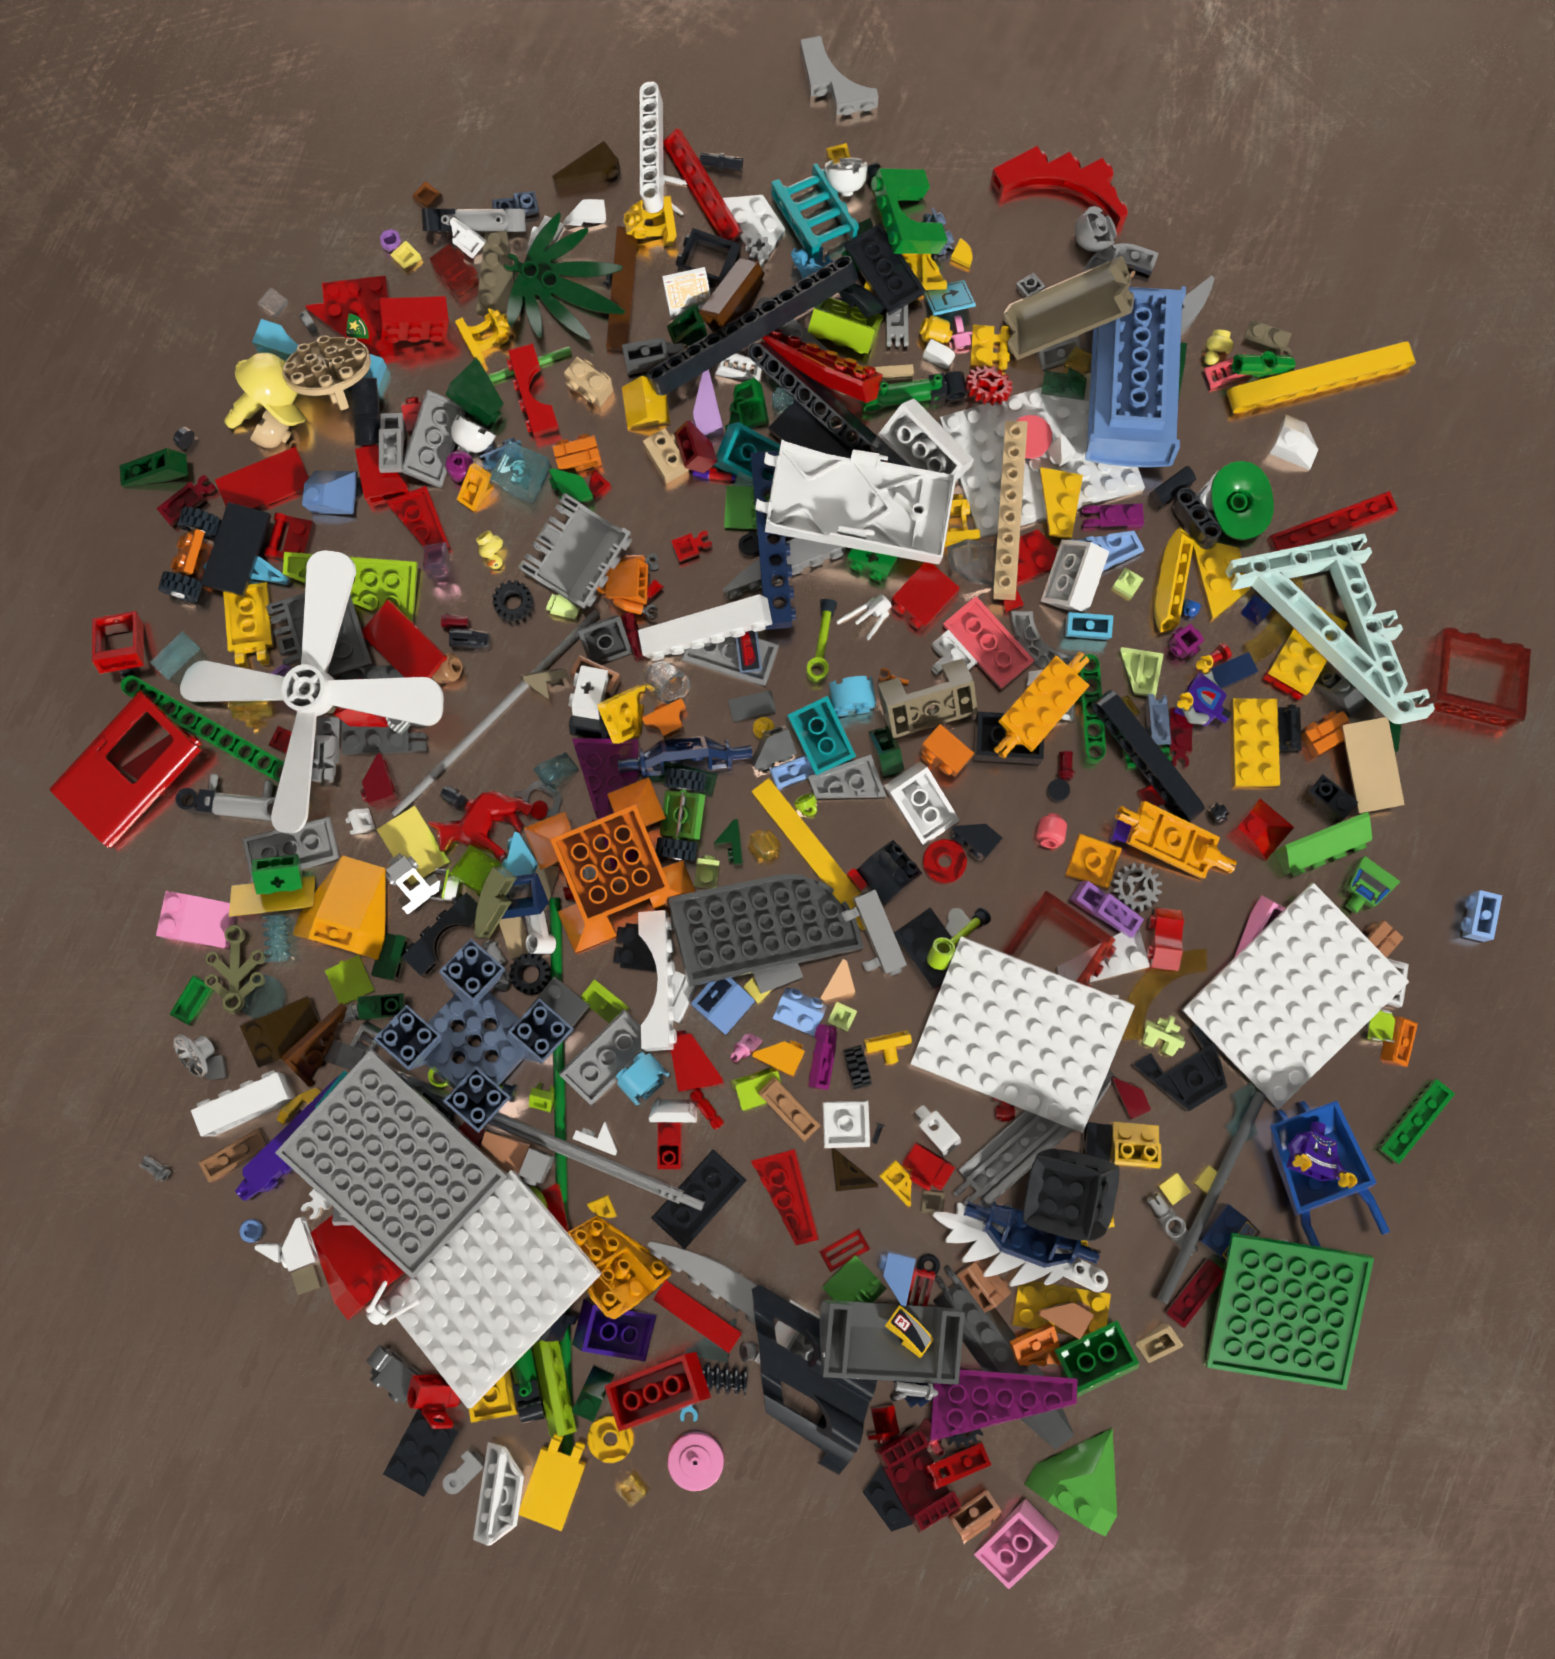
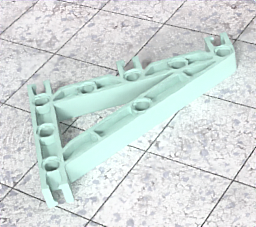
M1365 533L1231 560L1225 572L1227 577H1232V573H1235V577L1230 584L1232 590L1252 586L1392 723L1403 724L1426 719L1435 710L1433 703L1427 707H1415L1414 703L1419 705L1430 697L1427 689L1404 693L1408 683L1390 641L1395 640L1403 628L1401 624L1391 628L1383 627L1385 624L1390 626L1398 618L1396 610L1372 614L1376 607V602L1361 567V564L1365 563L1371 555L1372 550L1370 547L1360 551L1353 550H1359L1367 542ZM1330 570L1359 646L1289 578Z

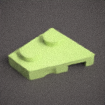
M1121 647V656L1133 694L1146 697L1148 694H1154L1156 698L1164 654Z

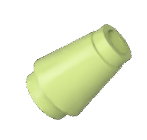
M552 593L546 610L550 611V614L575 620L580 608L562 595Z

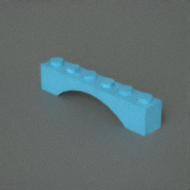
M263 319L260 320L252 340L258 353H271L285 362L297 351L299 346L287 335L282 325ZM369 354L371 364L363 378H377V387L379 388L387 366L383 358Z

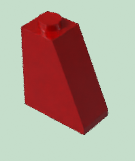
M362 445L360 448L355 449L363 494L368 505L385 502L410 492L397 472L380 473L379 448L377 445Z
M686 1030L676 1031L677 1042L674 1043V1050H671L678 1092L724 1084L722 1077L692 1034H687Z

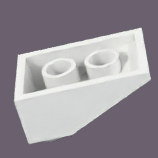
M920 761L883 785L922 845H925L960 821L928 767Z

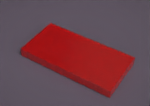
M295 446L217 478L215 482L225 506L230 502L258 510L304 491V484L309 479V476Z
M390 600L384 603L362 630L364 637L404 678H431L440 665L448 658Z

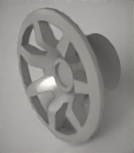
M184 1035L175 1036L173 1046L183 1066L198 1078L205 1077L208 1073L205 1060L215 1053L212 1043L205 1036H200L194 1041H191ZM188 1057L189 1061L186 1063L183 1058Z

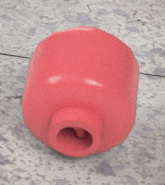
M1055 813L1042 817L1039 820L1036 837L1041 842V845L1047 848H1057L1058 845L1063 844L1067 832V823L1060 815Z

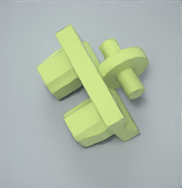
M1170 1015L1167 1020L1159 1017L1157 1024L1146 1020L1142 1038L1144 1044L1154 1047L1158 1038L1165 1040L1162 1051L1170 1056H1173L1178 1048H1183L1185 1041H1183L1184 1036L1177 1034L1181 1027L1174 1024V1016Z

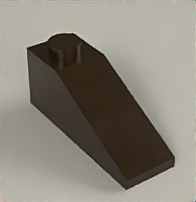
M602 141L552 176L556 189L604 182L608 178L615 177L620 171L619 159L605 141Z

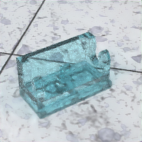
M181 632L150 663L165 678L170 680L201 649L184 632Z

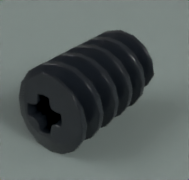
M706 1362L702 1371L709 1392H711L713 1386L717 1394H720L722 1388L725 1389L726 1395H729L731 1390L734 1389L735 1396L738 1397L741 1390H743L745 1398L748 1380L747 1367H744L741 1373H739L738 1366L735 1365L730 1372L728 1364H725L723 1370H720L719 1363H716L714 1368L711 1369L710 1362Z

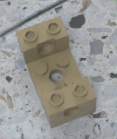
M963 658L942 664V672L946 683L906 694L899 677L878 683L883 716L893 738L978 713L974 680ZM931 705H935L933 709H928Z

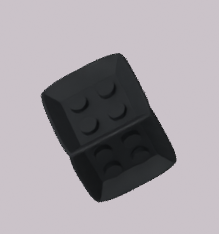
M1051 1148L1039 1152L1032 1164L1023 1207V1222L1038 1230L1075 1240L1095 1241L1103 1237L1110 1225L1119 1184V1166L1101 1158L1069 1150Z

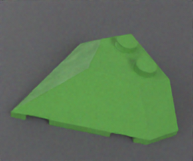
M1113 1428L1063 1450L1049 1459L1036 1463L1024 1485L1047 1502L1103 1536L1107 1535L1117 1517Z

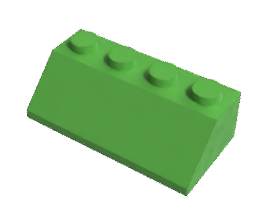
M1368 812L1286 844L1274 851L1284 876L1292 874L1293 877L1305 873L1304 868L1312 865L1313 869L1325 865V860L1333 857L1335 861L1347 856L1345 852L1353 849L1355 853L1367 848L1366 843L1372 841L1370 815Z

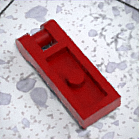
M979 1443L927 1465L925 1468L927 1473L931 1474L934 1481L932 1485L934 1490L989 1467L991 1463L983 1443ZM940 1468H944L946 1477L942 1478L939 1471Z

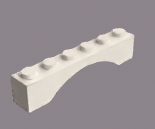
M665 910L638 912L639 935L646 942L653 955L658 977L654 1004L647 1018L641 1024V1048L645 1051L674 1050V1043L677 1042V1033L673 1029V1020H676V1009L672 1007V998H675L676 994L675 985L672 984V975L675 974V965L671 961V952H674V941L670 937V930L674 928L672 918Z

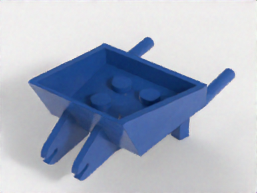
M1336 1100L1312 1110L1305 1101L1299 1102L1301 1114L1288 1118L1282 1109L1278 1110L1277 1117L1279 1122L1270 1125L1272 1152L1294 1215H1299L1301 1226L1309 1244L1321 1247L1311 1226L1309 1210L1357 1193L1368 1205L1381 1235L1389 1233L1390 1230L1377 1202L1368 1190L1377 1182L1338 1101ZM1312 1122L1324 1123L1326 1125L1324 1136L1336 1141L1340 1163L1346 1172L1356 1176L1357 1184L1351 1189L1348 1186L1340 1187L1338 1185L1340 1179L1319 1181L1286 1168L1290 1155L1287 1146L1297 1133L1309 1132Z

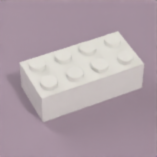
M915 399L902 403L878 434L891 449L913 468L951 475L957 473L956 481L974 461Z
M274 1070L261 1075L262 1079L253 1082V1080H249L240 1084V1089L232 1091L230 1089L218 1094V1099L211 1101L206 1099L197 1103V1108L191 1110L200 1136L214 1137L286 1105L297 1096L289 1074L280 1073V1071L275 1072Z

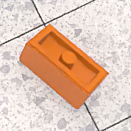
M1393 1016L1395 1018V1026L1392 1040L1395 1042L1384 1041L1380 1059L1408 1067L1418 1023L1404 1017Z

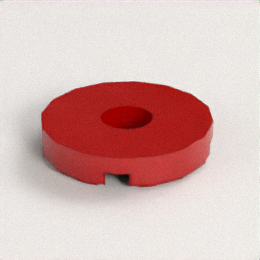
M941 839L935 841L927 847L923 854V869L927 876L936 883L948 884L955 882L966 870L967 857L964 849L953 840ZM943 855L948 856L951 860L950 866L942 867L938 862L939 857Z

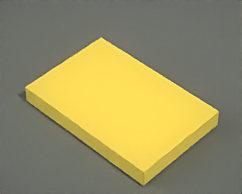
M416 806L376 829L393 857L399 853L402 856L406 854L408 858L412 856L419 865L416 870L424 879L433 872L435 873L436 868L441 869L451 863L446 854L440 852L438 841ZM413 874L407 878L411 886L419 883Z

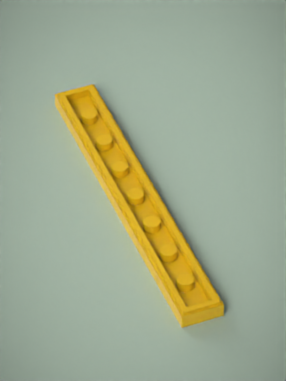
M768 778L752 790L751 793L820 880L834 889L832 894L840 904L846 901L850 908H854L855 905L852 898L861 893L773 782ZM858 916L856 917L858 928L864 931L865 929Z

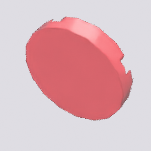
M1036 415L1020 417L1016 421L1028 422L1025 458L1034 459L1041 457L1052 443L1050 425L1043 418Z

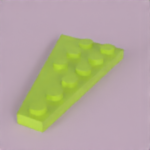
M284 552L283 574L306 584L307 562L313 554ZM349 557L356 566V575L350 592L353 603L377 613L384 603L390 600L414 623L418 563L413 561Z

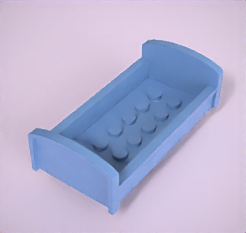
M1182 286L1181 290L1129 287L1130 293H1134L1132 312L1093 329L1088 437L1085 460L1126 467L1172 466L1180 448V440L1177 439L1182 304L1186 295V286Z

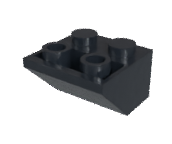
M894 840L872 854L857 869V872L872 889L876 890L877 895L885 904L922 874L916 863L907 856L902 847Z

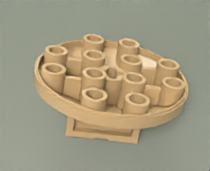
M325 335L309 344H300L297 347V351L285 362L283 377L286 385L299 394L310 396L328 394L332 404L336 403L342 411L349 408L343 390L354 385L365 376L370 368L371 358L366 346L356 338H330Z

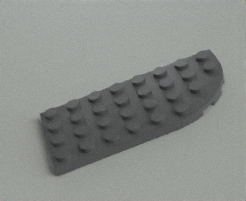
M798 874L775 875L668 897L667 901L689 987L862 950L864 946L856 918L844 921L841 912L851 908L846 901L840 904L832 894L833 888L820 880L818 882L805 877V875Z

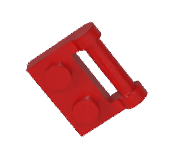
M275 513L273 519L275 524L269 547L265 549L264 555L284 560V552L307 554L315 523L311 520ZM288 524L289 528L283 551H278L277 548L283 525Z

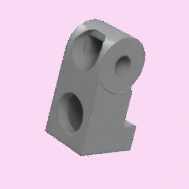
M472 1447L461 1456L465 1462L458 1469L449 1472L443 1479V1488L447 1493L457 1494L484 1468L485 1461Z

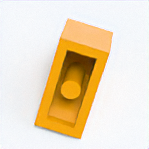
M790 1040L789 1043L783 1041L755 1051L752 1057L793 1077L805 1051L801 1049L803 1045Z

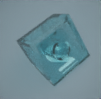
M509 441L490 480L512 496L533 505L552 466L548 457Z

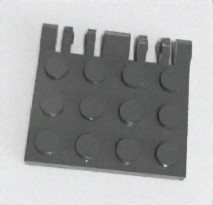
M305 593L266 606L268 615L272 616L270 617L271 624H278L286 620L289 623L288 626L274 630L276 637L292 633V635L276 640L281 656L298 653L282 660L284 665H292L299 661L301 663ZM351 593L327 672L332 678L373 665Z
M392 665L367 666L341 675V680L404 677ZM389 718L390 722L394 725L402 723L401 720ZM342 721V755L426 752L427 742H410V740L426 739V733H410V727H423L424 725L410 723L411 725L400 735L390 727L348 726Z

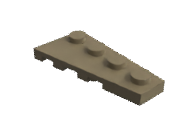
M485 231L484 239L486 243L483 246L476 311L480 314H488V309L490 308L494 311L499 310L501 314L507 316L508 300L514 285L513 272H508L504 269V264L512 266L511 259L508 258L510 254L508 234L506 231Z

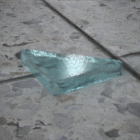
M732 1319L728 1324L735 1328L737 1319ZM706 1337L686 1350V1354L697 1352L698 1357L728 1363L730 1353Z

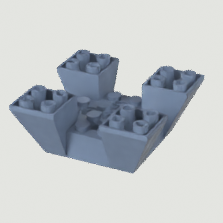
M470 939L439 971L453 997L427 1023L406 1005L374 1038V1041L408 1071L425 1064L454 1089L443 1102L479 1133L511 1098L499 1087L506 1077L523 1059L543 1063L574 1028L541 999H538L519 1019L491 994L505 968L475 941ZM492 1022L496 1025V1028L487 1030L484 1028V1025ZM454 1024H460L463 1026V1030L454 1032L451 1027ZM471 1039H477L480 1041V1045L471 1047L468 1042ZM488 1054H494L498 1059L495 1062H488L485 1057ZM460 1055L464 1057L465 1061L461 1064H455L452 1059Z

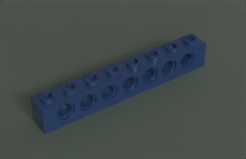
M777 451L767 452L769 455L778 456ZM766 452L751 453L755 507L757 499L762 502H769L764 497L771 494L773 478L766 480L762 476L766 473L774 476L775 467L764 463ZM755 509L762 594L768 599L772 624L765 627L766 630L792 628V621L796 620L795 607H791L790 599H794L793 585L789 586L788 579L792 577V565L787 564V556H791L790 543H785L784 535L765 532L767 513L759 512ZM775 536L779 538V542L772 544L768 539ZM777 557L781 560V563L773 565L769 561ZM774 579H781L783 584L776 587L771 582ZM777 600H782L785 606L776 608L773 603Z

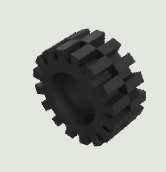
M508 580L507 584L502 582L500 588L496 587V593L492 595V604L500 618H503L506 622L510 620L511 623H515V620L521 622L523 617H529L528 613L532 612L534 602L530 590L524 583L520 584L517 580H514V582ZM510 594H517L521 597V604L516 609H509L505 606V599Z
M522 954L519 958H515L514 963L510 965V982L515 989L524 994L535 995L538 992L541 993L548 985L549 980L551 981V969L548 962L537 954ZM529 965L535 966L539 971L537 980L532 983L525 982L522 978V970Z
M858 1045L843 1049L853 1088L858 1089L872 1085L862 1046Z

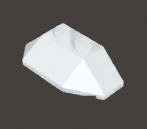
M488 1442L473 1536V1540L485 1545H492L517 1526L524 1475L507 1448L493 1442Z

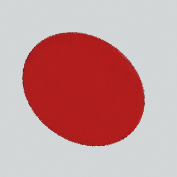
M542 800L533 803L534 809L531 811V815L535 819H543L548 812L547 804Z

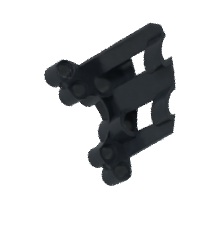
M759 1284L751 1290L759 1344L760 1373L765 1412L822 1449L824 1452L817 1463L839 1475L851 1461L853 1454H856L859 1449L869 1403L874 1396L877 1380L822 1377L820 1320ZM774 1318L810 1339L814 1349V1355L811 1360L807 1361L777 1343ZM781 1381L817 1403L822 1411L817 1423L784 1405Z

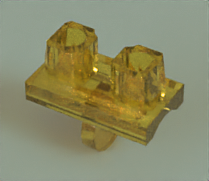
M228 701V709L231 710L233 719L238 718V721H246L247 727H253L254 721L261 720L262 717H273L270 701Z

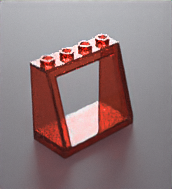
M1447 627L1441 630L1436 635L1426 684L1430 697L1423 701L1422 707H1427L1433 703L1435 708L1433 712L1504 729L1514 727L1524 721L1526 716L1531 649L1524 648V645L1519 643H1503L1498 638H1482L1477 633H1461L1456 628ZM1451 642L1517 657L1508 707L1447 693Z
M1045 891L1004 953L1019 958L1051 909H1053L1102 941V944L1076 981L1091 987L1092 985L1089 983L1094 976L1098 978L1103 971L1104 966L1102 963L1106 957L1110 959L1117 949L1114 946L1116 939L1056 896Z

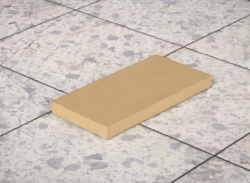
M1384 717L1341 725L1355 800L1358 801L1356 805L1358 813L1405 805L1389 720Z

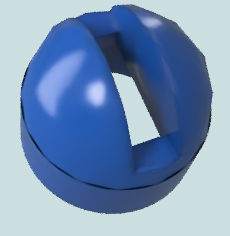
M1185 599L1182 611L1185 616L1194 617L1198 614L1202 605Z

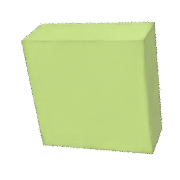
M836 1002L827 1023L848 1032L857 1011Z

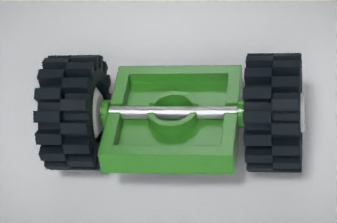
M667 768L664 787L680 789V791H665L663 813L666 819L661 820L659 835L672 836L673 839L657 838L655 851L657 856L695 861L697 843L681 840L683 838L700 839L705 795L689 793V791L704 792L706 773Z

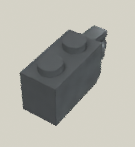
M655 338L622 345L628 375L650 371L653 367L684 350L682 343L671 345V342H665V338Z

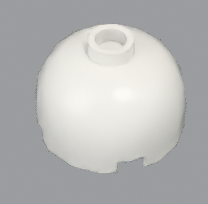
M839 158L840 163L833 164V160L825 163V176L837 192H841L842 196H851L854 191L864 186L867 178L866 161L863 163L860 158Z
M457 414L451 427V436L453 441L459 445L458 450L465 451L468 454L470 452L482 453L491 446L496 434H493L492 431L476 422L467 421L468 418Z

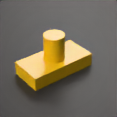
M908 1030L864 1039L867 1053L883 1050L885 1064H893L899 1061L896 1050L897 1046L912 1043L911 1034Z

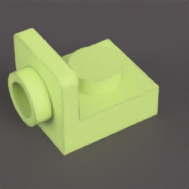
M703 855L702 859L697 858L694 888H717L720 862L714 856Z

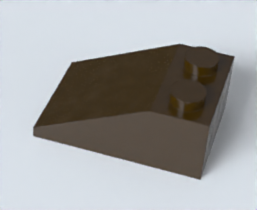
M305 996L244 1022L240 1025V1029L257 1067L260 1068L281 1059L289 1049L320 1021L309 996Z

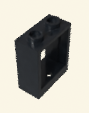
M692 228L690 235L687 234L684 239V251L682 254H678L676 260L678 273L695 269L688 266L696 244L725 253L727 258L719 277L706 272L708 285L717 288L740 258L741 244Z

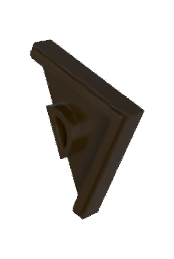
M835 1148L831 1149L836 1191L878 1187V1183Z

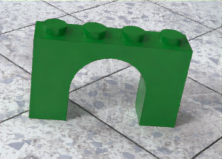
M879 168L871 181V187L875 193L877 206L880 209L883 225L886 228L888 241L893 253L939 254L948 241L943 224L914 221L902 212L898 204L900 200L922 201L930 188L925 169Z

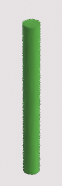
M568 346L537 358L541 366L572 355V352ZM508 367L488 374L491 382H495L515 375L514 370L509 371Z

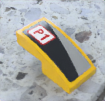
M900 1305L885 1325L886 1328L903 1340L901 1343L919 1358L923 1356L934 1340L921 1323Z

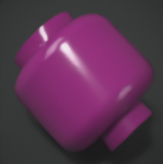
M458 450L448 455L445 467L450 478L457 482H464L469 466L474 461L467 452Z

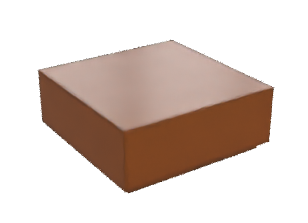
M427 181L412 195V199L424 209H432L443 197L442 193Z

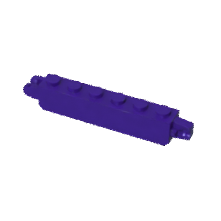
M339 1076L243 1168L242 1175L245 1178L235 1190L236 1194L243 1201L249 1200L258 1192H269L278 1184L277 1179L282 1174L286 1175L292 1170L275 1152L316 1109L317 1103Z

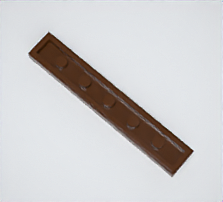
M617 226L614 264L622 265L623 268L621 271L613 273L610 300L624 309L625 314H609L606 349L613 351H623L622 345L629 344L638 239L633 235L626 234V228Z

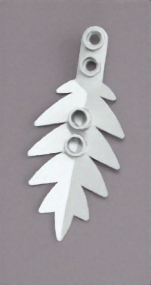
M984 1200L980 1201V1206L990 1207ZM962 1203L956 1204L957 1214L948 1212H934L932 1214L936 1220L952 1230L945 1239L946 1243H968L975 1241L962 1258L963 1263L982 1260L999 1253L984 1272V1277L998 1275L1023 1264L1010 1281L1009 1285L1011 1287L1034 1281L1048 1273L1050 1274L1044 1282L1045 1285L1055 1283L1063 1276L1094 1292H1101L1108 1285V1278L1103 1270L1077 1257L1071 1265L1065 1263L1043 1268L1000 1252L988 1234L982 1232V1221L963 1215L965 1205ZM1008 1203L1004 1204L1006 1207H1011ZM994 1221L991 1222V1225L1000 1233L1003 1232V1226ZM1057 1247L1055 1253L1068 1254L1069 1252L1068 1249Z

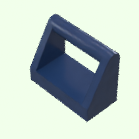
M538 874L516 876L517 879L513 885L531 883L533 897L512 899L502 919L541 914L549 901Z

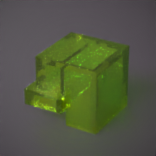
M470 845L458 863L453 867L450 879L454 882L458 879L459 882L476 891L477 896L480 897L493 867H501V863Z

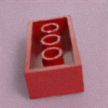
M697 1352L683 1354L604 1385L618 1432L632 1429L711 1398Z

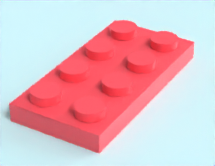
M977 596L971 599L942 625L975 658L977 665L1000 690L1006 687L1035 661Z

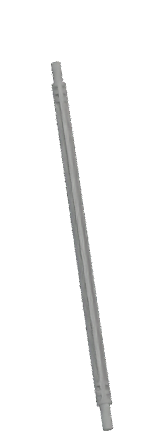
M395 1070L413 1087L423 1085L442 1102L450 1094V1092ZM496 1113L488 1122L490 1125L679 1204L681 1202L700 1211L704 1206L705 1202L684 1194V1191L500 1113Z

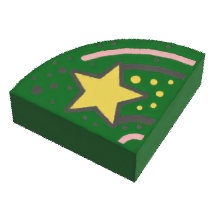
M348 314L347 337L369 339V332L363 320L356 315Z

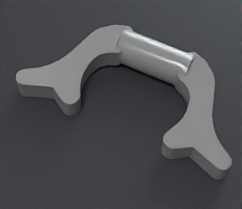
M535 781L525 790L513 793L516 797H521L528 803L531 793L534 790H540L554 799V805L547 812L546 816L552 817L559 814L562 802L561 794L543 781Z

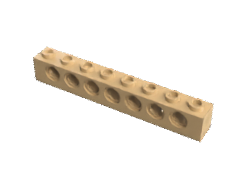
M1005 421L993 599H1016L1028 423L1024 421Z

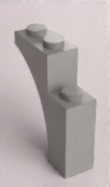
M821 36L800 40V53L810 96H824L827 93H831L836 115H850L856 111H870L878 107L879 96L877 89L861 86L843 76L828 58Z

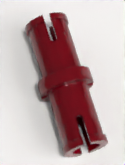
M631 612L625 613L620 617L625 627L633 657H642L638 633L639 627L635 614Z

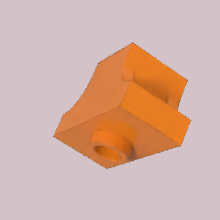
M682 698L668 705L666 703L660 704L654 708V712L642 717L647 730L656 729L661 733L664 740H667L684 731L680 718L683 712L686 711V706Z

